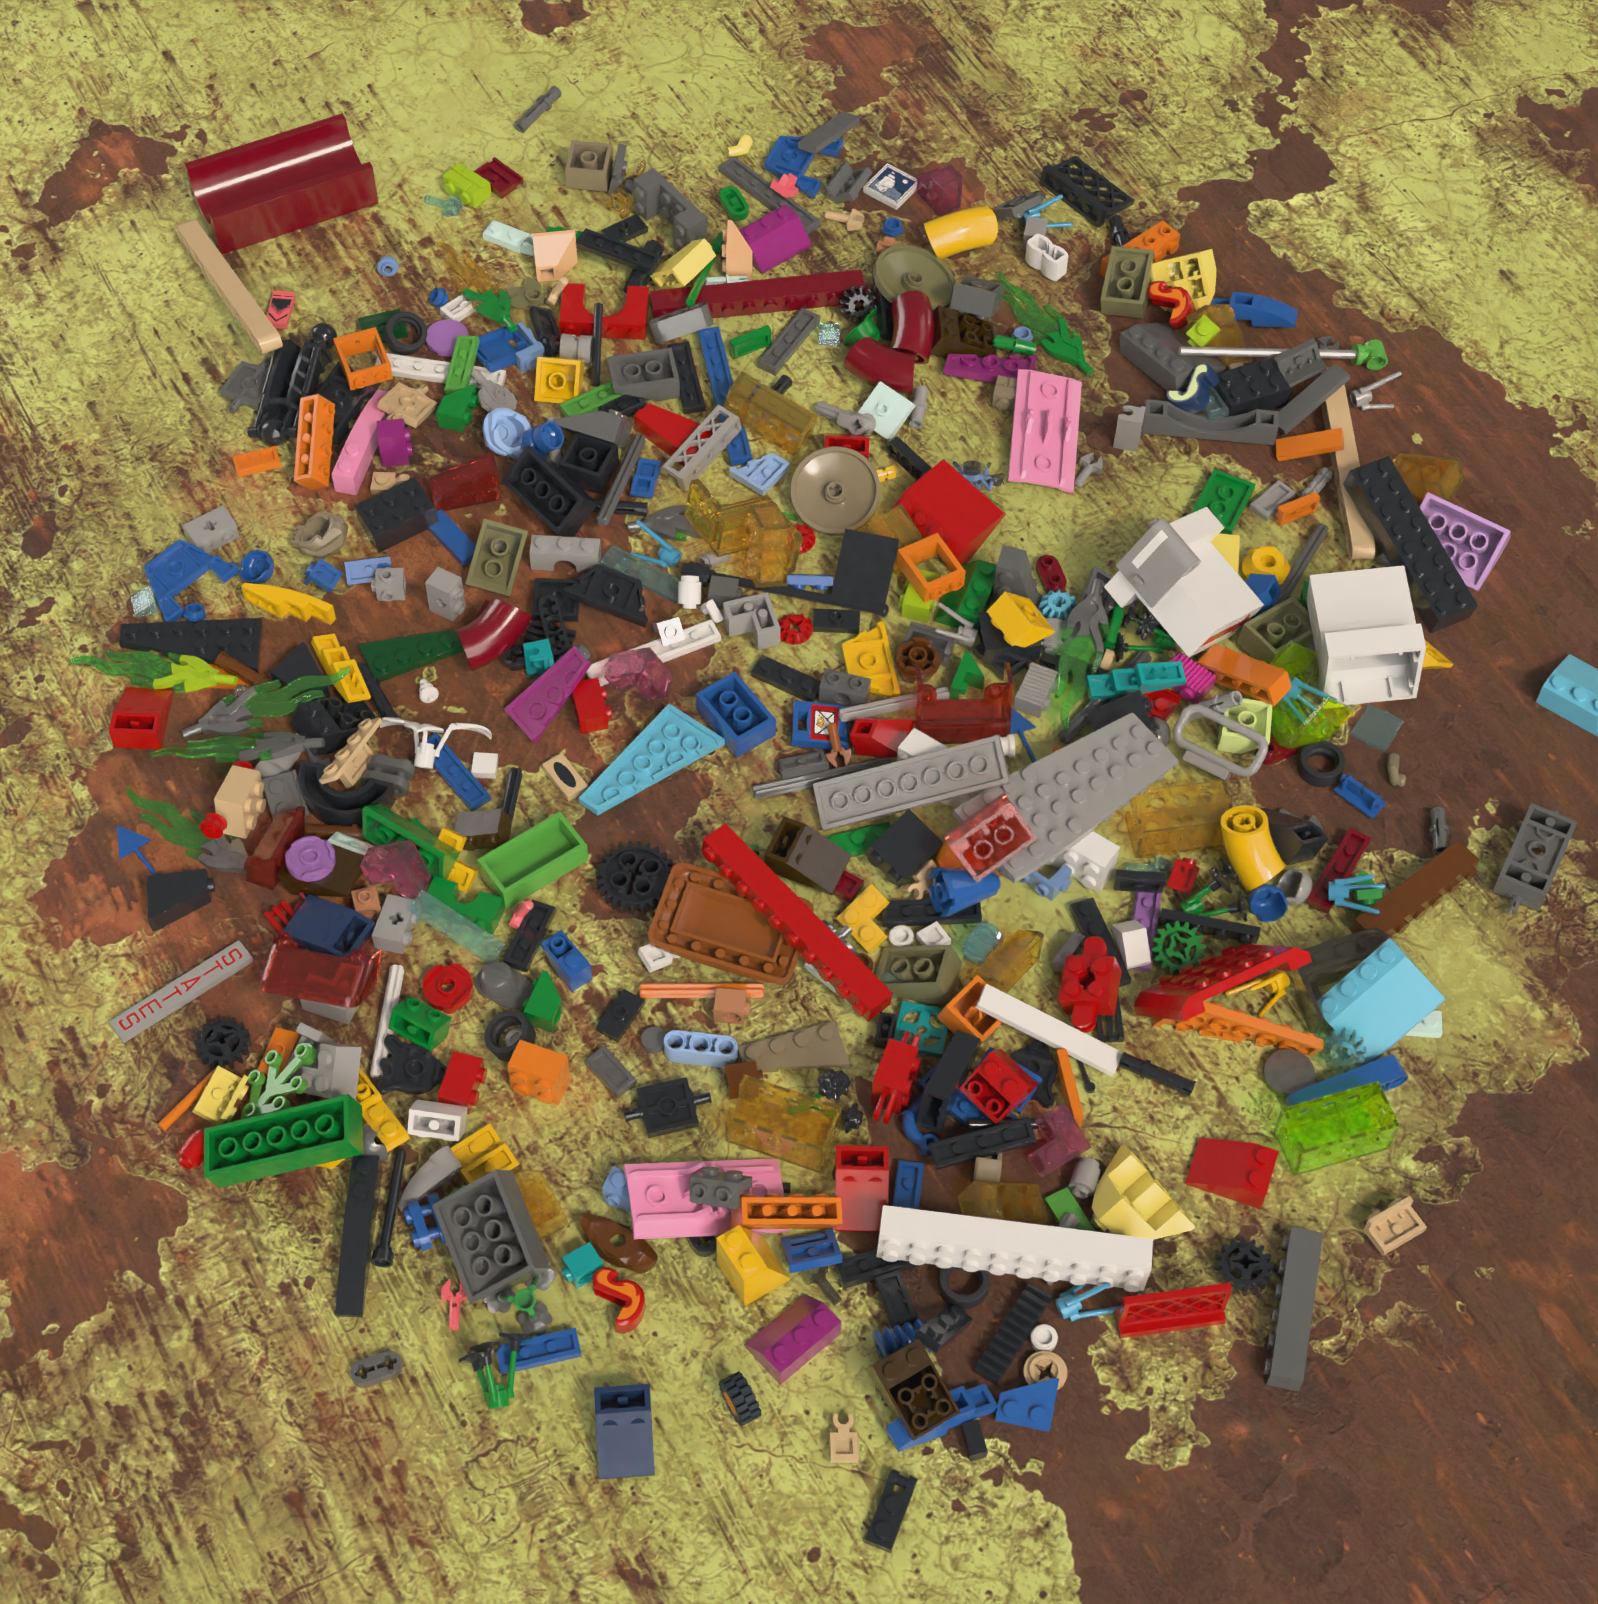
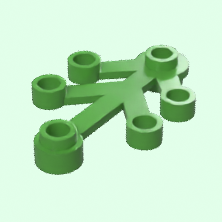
M309 1043L299 1044L294 1051L295 1057L279 1076V1067L283 1056L276 1050L269 1051L265 1056V1062L269 1065L265 1092L261 1095V1088L266 1079L265 1075L259 1070L251 1071L248 1075V1082L252 1085L250 1101L244 1106L241 1119L288 1109L290 1101L282 1095L291 1093L301 1094L306 1090L308 1083L300 1076L292 1078L290 1083L286 1082L302 1064L310 1066L317 1060V1048ZM273 1097H276L272 1103L267 1104Z

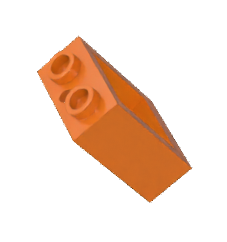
M376 327L333 338L336 355L350 390L393 379L391 364ZM376 350L381 362L380 365L355 372L350 371L346 357Z
M938 533L898 550L897 565L924 603L936 600L942 595L951 591H957L964 586L966 571ZM938 555L951 573L927 582L915 564Z

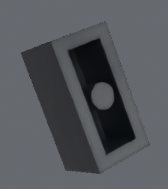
M880 1012L874 1047L886 1048L889 1038L892 1039L896 1014Z
M979 1420L962 1423L961 1433L970 1462L987 1458L988 1450Z

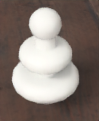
M421 679L419 682L420 700L424 703L435 701L438 698L439 691L431 683H428L426 679Z

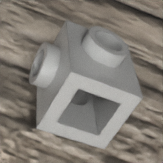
M387 567L376 569V576L371 579L372 592H376L378 601L405 600L406 578L404 568Z

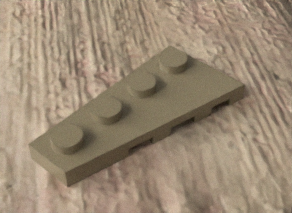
M835 1021L738 1047L741 1063L756 1061L757 1070L762 1069L763 1073L778 1072L782 1069H792V1071H802L805 1068L828 1070V1067L850 1069V1062Z

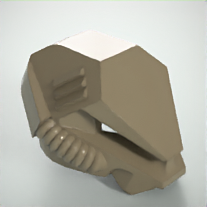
M320 511L314 514L305 525H298L296 527L291 544L301 548V551L309 556L323 559L343 548L348 533V525L340 516Z

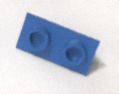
M1345 773L1340 779L1341 783L1334 789L1335 793L1371 819L1387 804L1382 800L1381 795L1378 796L1370 789L1365 788L1351 774L1347 775Z

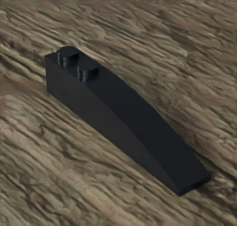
M358 1155L352 1158L337 1284L335 1315L339 1317L363 1318L383 1173L379 1156Z

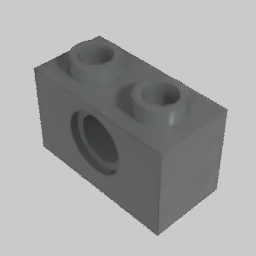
M825 668L819 686V703L848 707L868 703L871 679Z

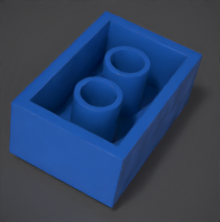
M735 671L696 693V710L715 733L725 739V745L736 758L776 735V719Z

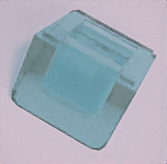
M819 323L818 344L839 345L840 324Z
M151 585L131 597L135 617L159 612Z

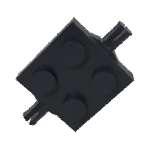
M687 1077L636 1088L639 1100L638 1108L623 1111L625 1122L641 1118L646 1127L648 1138L699 1127L696 1114L697 1105L712 1103L710 1092L694 1096L689 1087Z

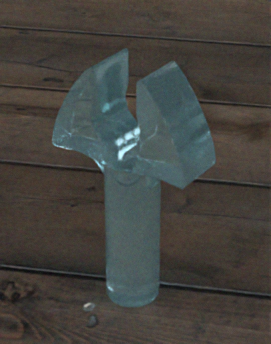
M426 195L424 198L425 203L444 208L443 214L446 217L460 215L459 209L463 210L461 200L455 195H452L449 200H443L430 195Z
M1155 856L1152 864H1125V870L1163 872L1159 869L1171 870L1172 867L1171 862L1160 856ZM1164 871L1166 873V880H1168L1171 872Z

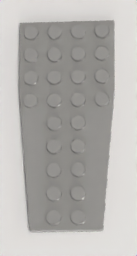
M1130 713L1009 775L1011 784L983 791L954 809L953 816L1015 884L1076 845L1093 832L1099 823L1110 819L1116 810L1120 807L1122 809L1126 807L1137 794H1143L1147 791L1149 785L1164 778L1166 772L1172 768H1177L1178 759L1134 713Z

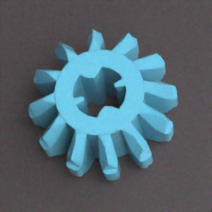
M1058 589L1057 593H1054L1050 590L1047 595H1043L1038 610L1045 619L1067 620L1077 604L1075 597H1069V591L1061 593L1060 589Z

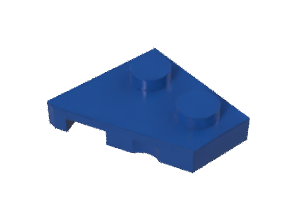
M1053 1378L1000 1393L995 1421L1050 1432L1059 1379Z

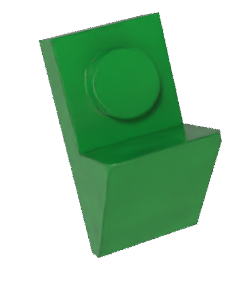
M968 651L964 652L950 687L949 700L958 703L961 694L966 695L968 686L981 690L984 687L985 677Z

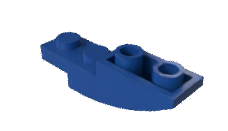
M1232 292L1231 299L1212 298L1208 315L1209 319L1252 320V326L1295 328L1298 310L1265 296Z
M982 1384L968 1390L961 1386L949 1391L961 1413L914 1441L898 1419L886 1426L885 1430L898 1452L944 1436L949 1428L996 1412L998 1405L987 1386Z

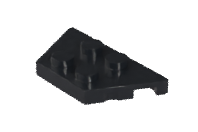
M597 564L590 569L589 573L579 577L572 586L564 588L562 594L564 597L642 627H646L648 622V616H646L644 608L645 599L642 595V582L639 579Z

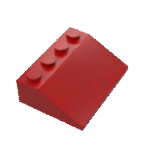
M942 459L911 485L892 507L923 537L926 538L938 533L961 565L967 564L1006 515L1003 510L945 459Z

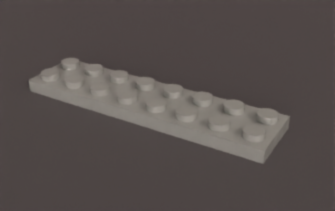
M997 735L813 784L822 830L829 831L1011 783L1001 738Z

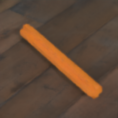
M641 983L639 995L641 998H715L716 988L745 990L747 991V998H762L764 996V984Z

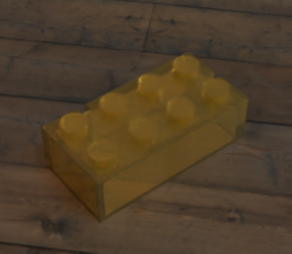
M742 371L728 391L724 408L737 415L741 425L748 431L756 433L768 443H773L783 449L785 453L798 458L811 438L818 415L765 384H762L751 401L748 400L759 381Z

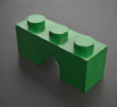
M434 876L423 898L425 912L435 918L442 917L448 919L456 925L463 924L472 927L480 933L494 934L505 912L502 897L480 891L474 901L460 903L457 901L460 896L458 883Z

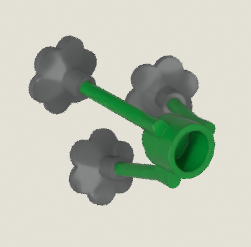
M551 1268L526 1281L528 1289H521L515 1294L509 1288L483 1299L487 1303V1310L491 1313L498 1311L506 1313L510 1310L511 1304L515 1303L519 1310L524 1311L518 1315V1322L523 1325V1332L527 1335L533 1333L537 1335L544 1334L547 1326L552 1323V1316L547 1312L548 1309L545 1304L538 1303L535 1305L536 1297L533 1292L537 1288L547 1290L550 1282L555 1279L556 1273Z

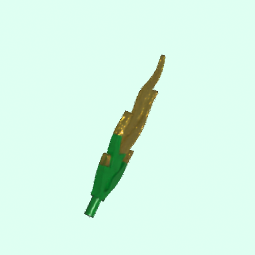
M438 241L437 245L448 254L449 269L458 275L455 277V284L459 292L465 298L472 301L471 306L473 309L500 324L503 323L510 332H515L517 325L511 319V299L501 288L500 284H495V293L497 295L495 296L492 292L490 277L486 270L473 262L467 253H464L463 263L468 268L466 269L460 263L456 251L450 245ZM460 277L465 281V283L467 284V287L464 285V283H463V281L460 279Z

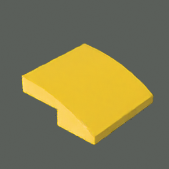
M490 1123L450 1148L463 1165L459 1174L467 1185L495 1169L512 1170L519 1166L506 1143L503 1144Z

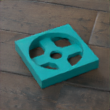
M902 1001L893 1039L901 1042L903 1038L901 1032L905 1033V1031L911 1032L914 1037L915 1034H919L917 1028L923 1026L927 1031L925 1034H919L921 1039L918 1046V1054L942 1058L948 1028L944 1024L943 1029L931 1027L929 1019L930 1016L937 1017L943 1009ZM911 1012L920 1013L919 1021L915 1024L904 1022V1017ZM929 1038L939 1039L934 1045L923 1047L925 1040Z

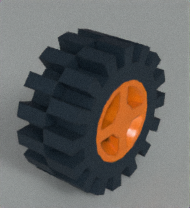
M740 1371L719 1381L718 1384L723 1394V1399L726 1401L730 1413L734 1416L739 1426L742 1427L762 1415L759 1403L755 1399L756 1396Z

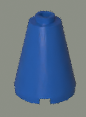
M939 867L933 869L929 875V879H933V886H929L930 899L934 910L937 913H942L941 917L951 916L996 895L1001 885L998 875L989 870Z

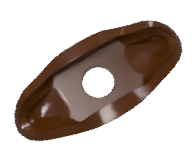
M589 1213L580 1214L579 1230L582 1239L586 1243L590 1242L599 1257L618 1268L632 1270L638 1274L648 1272L658 1261L656 1252L646 1240L633 1239V1230L606 1217ZM614 1235H622L626 1242L621 1247H615L610 1243V1240Z

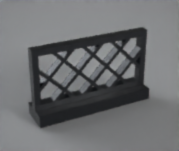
M1073 156L1054 167L1050 164L1043 167L1039 183L1055 196L1063 195L1061 199L1063 202L1098 228L1104 225L1105 219L1132 206L1134 203L1133 198L1077 156ZM1075 164L1080 169L1070 168V166ZM1070 174L1081 175V178L1070 177ZM1085 176L1092 177L1095 180L1085 179ZM1085 185L1095 186L1096 189L1085 188ZM1099 187L1107 188L1109 191L1099 190ZM1100 196L1109 197L1110 200L1100 199ZM1114 198L1121 199L1124 202L1114 201Z

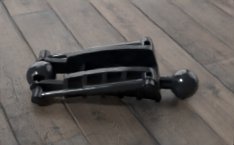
M323 322L316 324L310 331V339L305 341L302 348L292 340L284 339L282 340L283 347L273 351L254 427H249L247 431L250 438H259L271 446L283 445L290 438H297L300 398L313 395V389L315 385H318L320 375L326 371V365L333 360L328 349L334 346L333 338H337V333L330 324Z

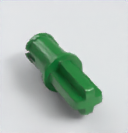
M995 335L993 338L994 347L1011 350L1013 354L1017 352L1034 355L1036 351V342L1024 341L1016 336L1010 338Z

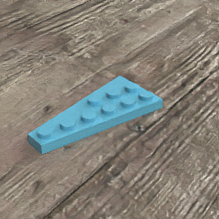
M668 704L579 797V803L596 815H600L725 745V739L673 705Z

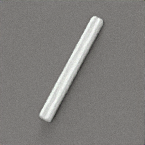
M393 964L390 967L370 1071L372 1079L379 1080L383 1076L379 1068V1061L383 1058L388 1059L389 1056L388 1051L384 1047V1039L386 1036L393 1034V1031L388 1029L392 1009L399 1002L404 975L402 965Z

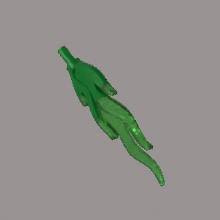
M999 271V283L1005 284V290L1017 297L1025 305L1028 312L1024 311L1019 302L1008 294L1003 295V300L1011 305L1019 322L1034 332L1032 333L1033 340L1050 356L1069 363L1074 367L1079 366L1087 376L1092 375L1094 370L1085 361L1079 333L1076 330H1072L1071 339L1067 323L1059 312L1046 304L1045 311L1048 314L1046 315L1040 309L1031 293L1009 283L1002 271Z

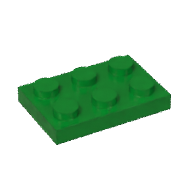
M1214 469L1191 513L1207 507L1224 526L1220 533L1232 535L1255 490L1256 484Z

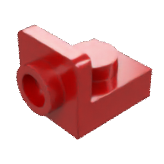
M1183 857L1182 860L1176 859L1166 887L1190 896L1200 871V867L1196 866L1197 862Z

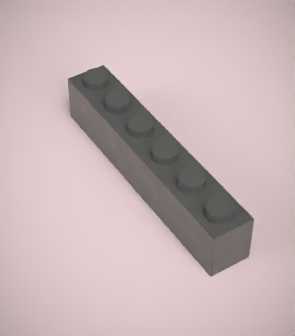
M1291 1226L1289 1234L1283 1235L1281 1251H1285L1284 1259H1280L1277 1275H1282L1281 1284H1276L1274 1299L1278 1300L1277 1308L1272 1309L1270 1324L1275 1325L1274 1333H1269L1267 1349L1271 1350L1270 1358L1265 1359L1263 1374L1267 1375L1266 1385L1298 1392L1302 1386L1323 1233Z

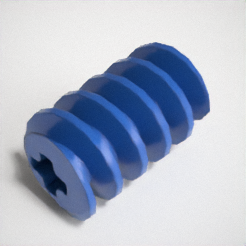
M919 1319L915 1320L913 1328L909 1322L904 1323L903 1330L899 1325H894L893 1333L886 1327L883 1329L882 1335L878 1330H874L873 1338L878 1357H885L907 1343L916 1340L914 1336L918 1329L923 1326V1323Z

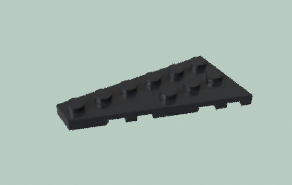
M262 618L201 620L196 622L177 621L121 624L119 642L122 648L142 652L152 650L161 652L162 656L170 657L171 654L195 656L212 665H216L215 660L221 651H224L232 658L259 673L263 622Z

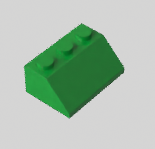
M976 560L961 565L966 571L964 586L957 591L946 593L941 602L965 620L974 623V629H977L978 613L987 612L993 598L997 565L983 560ZM939 607L934 622L954 628L964 627L962 623Z

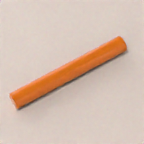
M212 1070L157 1124L163 1131H166L202 1095L215 1070Z

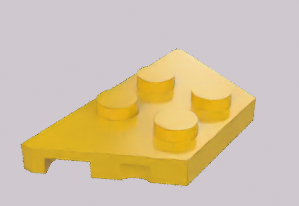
M884 621L877 623V627L867 632L865 630L858 634L856 638L842 644V654L848 674L870 678L871 693L890 698L900 696Z

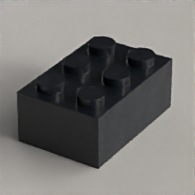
M1271 357L1217 373L1219 377L1216 387L1210 386L1209 389L1211 397L1224 417L1245 414L1256 409L1274 410L1287 405L1291 390Z
M415 477L354 506L359 523L378 553L429 529L430 525L439 522L434 505Z

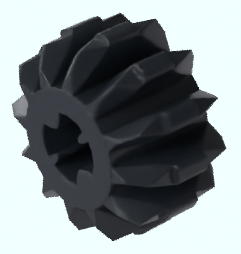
M862 285L858 286L857 291L853 286H850L851 293L849 294L847 291H844L843 294L847 298L839 300L841 304H844L840 311L846 312V319L852 317V321L857 322L858 317H860L863 322L865 320L864 315L871 313L869 309L876 308V305L871 303L875 300V297L870 295V289L867 288L863 291ZM856 300L862 304L859 308L857 306L855 308L854 302Z

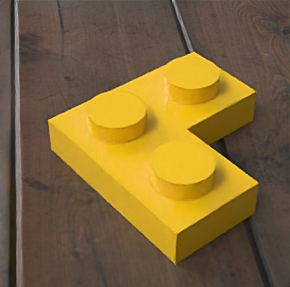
M444 827L438 839L460 851L461 854L467 837ZM458 856L447 880L458 883L460 891L469 893L479 870L458 860Z
M871 884L836 918L843 926L847 924L853 930L851 935L871 954L888 938L873 919L890 902Z

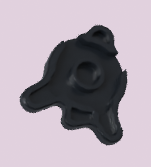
M394 1035L385 1037L384 1047L391 1055V1058H383L379 1061V1068L383 1076L376 1082L375 1088L381 1095L392 1091H399L409 1095H421L429 1092L438 1084H442L447 1067L439 1060L437 1061L432 1055V1051L418 1045L404 1044Z
M1035 1039L1031 1044L1026 1045L1024 1049L1017 1052L1015 1050L1010 1057L1042 1078L1043 1081L1040 1085H1037V1090L1030 1100H1036L1043 1108L1049 1109L1053 1107L1055 1102L1051 1087L1056 1079L1057 1063L1055 1064L1051 1057L1048 1044Z

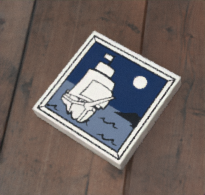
M887 163L863 187V192L897 210L921 186V181Z

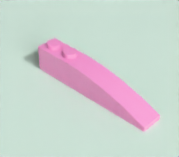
M377 390L354 424L332 472L336 492L357 495L379 444L377 421L386 420L389 416L383 410L377 408L379 400L388 391Z

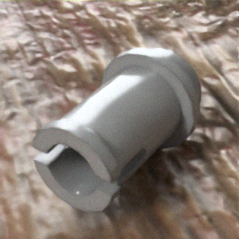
M726 547L710 554L704 553L703 557H700V563L712 565L713 570L714 566L730 561V553Z

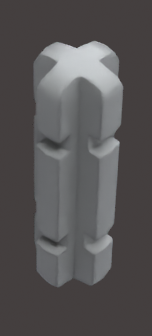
M1322 468L1308 487L1304 489L1301 497L1314 492L1319 493L1332 478V471Z

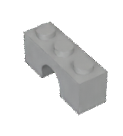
M532 535L529 552L531 570L554 571L556 562L569 561L576 566L577 572L589 573L590 569L597 564L601 565V540L596 538Z

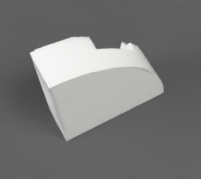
M713 599L699 606L704 615L709 614L714 623L724 619Z

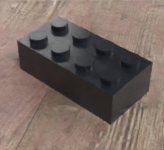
M528 445L502 480L557 535L562 537H574L598 505L590 495L543 451Z

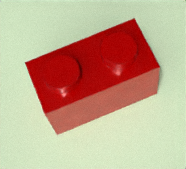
M598 677L580 681L571 693L580 733L584 734L609 729L608 719H612L610 705H605L604 700H607L605 686H600Z
M453 1051L437 1095L438 1102L467 1106V1114H470L472 1106H476L478 1103L479 1085L485 1082L487 1076V1069L484 1068L483 1058Z

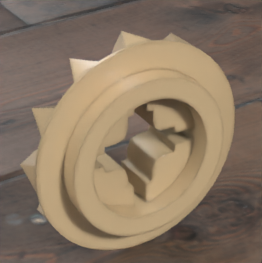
M1036 1352L1027 1359L1024 1365L1025 1382L1029 1385L1058 1378V1390L1064 1386L1067 1379L1065 1362L1053 1352ZM1051 1365L1049 1374L1051 1378L1046 1376L1044 1379L1039 1380L1041 1372L1038 1369L1045 1370Z

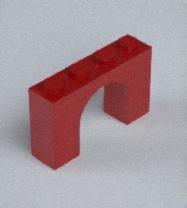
M568 283L563 289L559 316L560 336L562 334H575L576 337L580 335L593 336L594 315L585 308V284ZM628 286L624 308L615 315L603 317L602 338L646 340L650 305L649 287Z

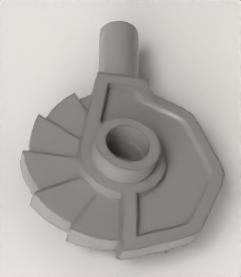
M478 369L471 373L472 377L480 385L477 396L485 410L488 412L495 408L516 410L517 400H515L514 394L506 387L487 380Z

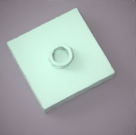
M880 381L858 413L873 415L876 420L874 431L886 440H889L895 436L915 408V405Z

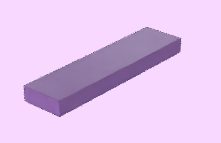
M1137 892L1132 920H1137L1146 927L1152 962L1153 952L1150 949L1154 948L1152 939L1156 936L1162 893ZM1151 964L1130 969L1150 973Z

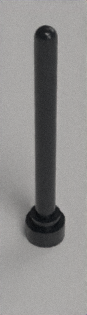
M399 1148L395 1154L380 1245L376 1247L372 1254L371 1263L382 1268H388L393 1265L394 1253L390 1245L406 1158V1151L403 1148Z

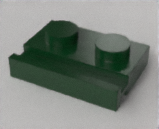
M400 308L358 318L361 331L376 327L381 342H385V326L394 314L400 312ZM399 322L394 326L393 334L396 339L408 337L404 322Z

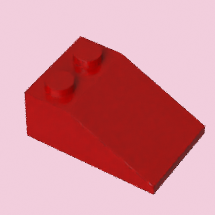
M1199 1138L1185 1184L1261 1209L1279 1151L1251 1142Z

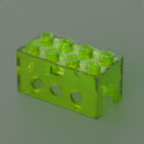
M1375 1081L1282 1108L1274 1133L1293 1176H1297L1390 1149L1400 1125L1379 1081ZM1357 1095L1356 1097H1354V1098H1352V1099H1348V1098L1351 1097V1096Z

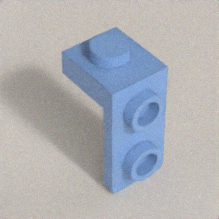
M522 322L517 323L518 332L531 345L515 353L517 369L523 373L537 366V357H543L545 350L542 343L536 341L529 327L526 328Z
M1064 864L1050 880L1034 871L1019 881L1031 886L1040 896L1053 901L1060 892L1064 893L1072 883L1070 880L1072 869Z

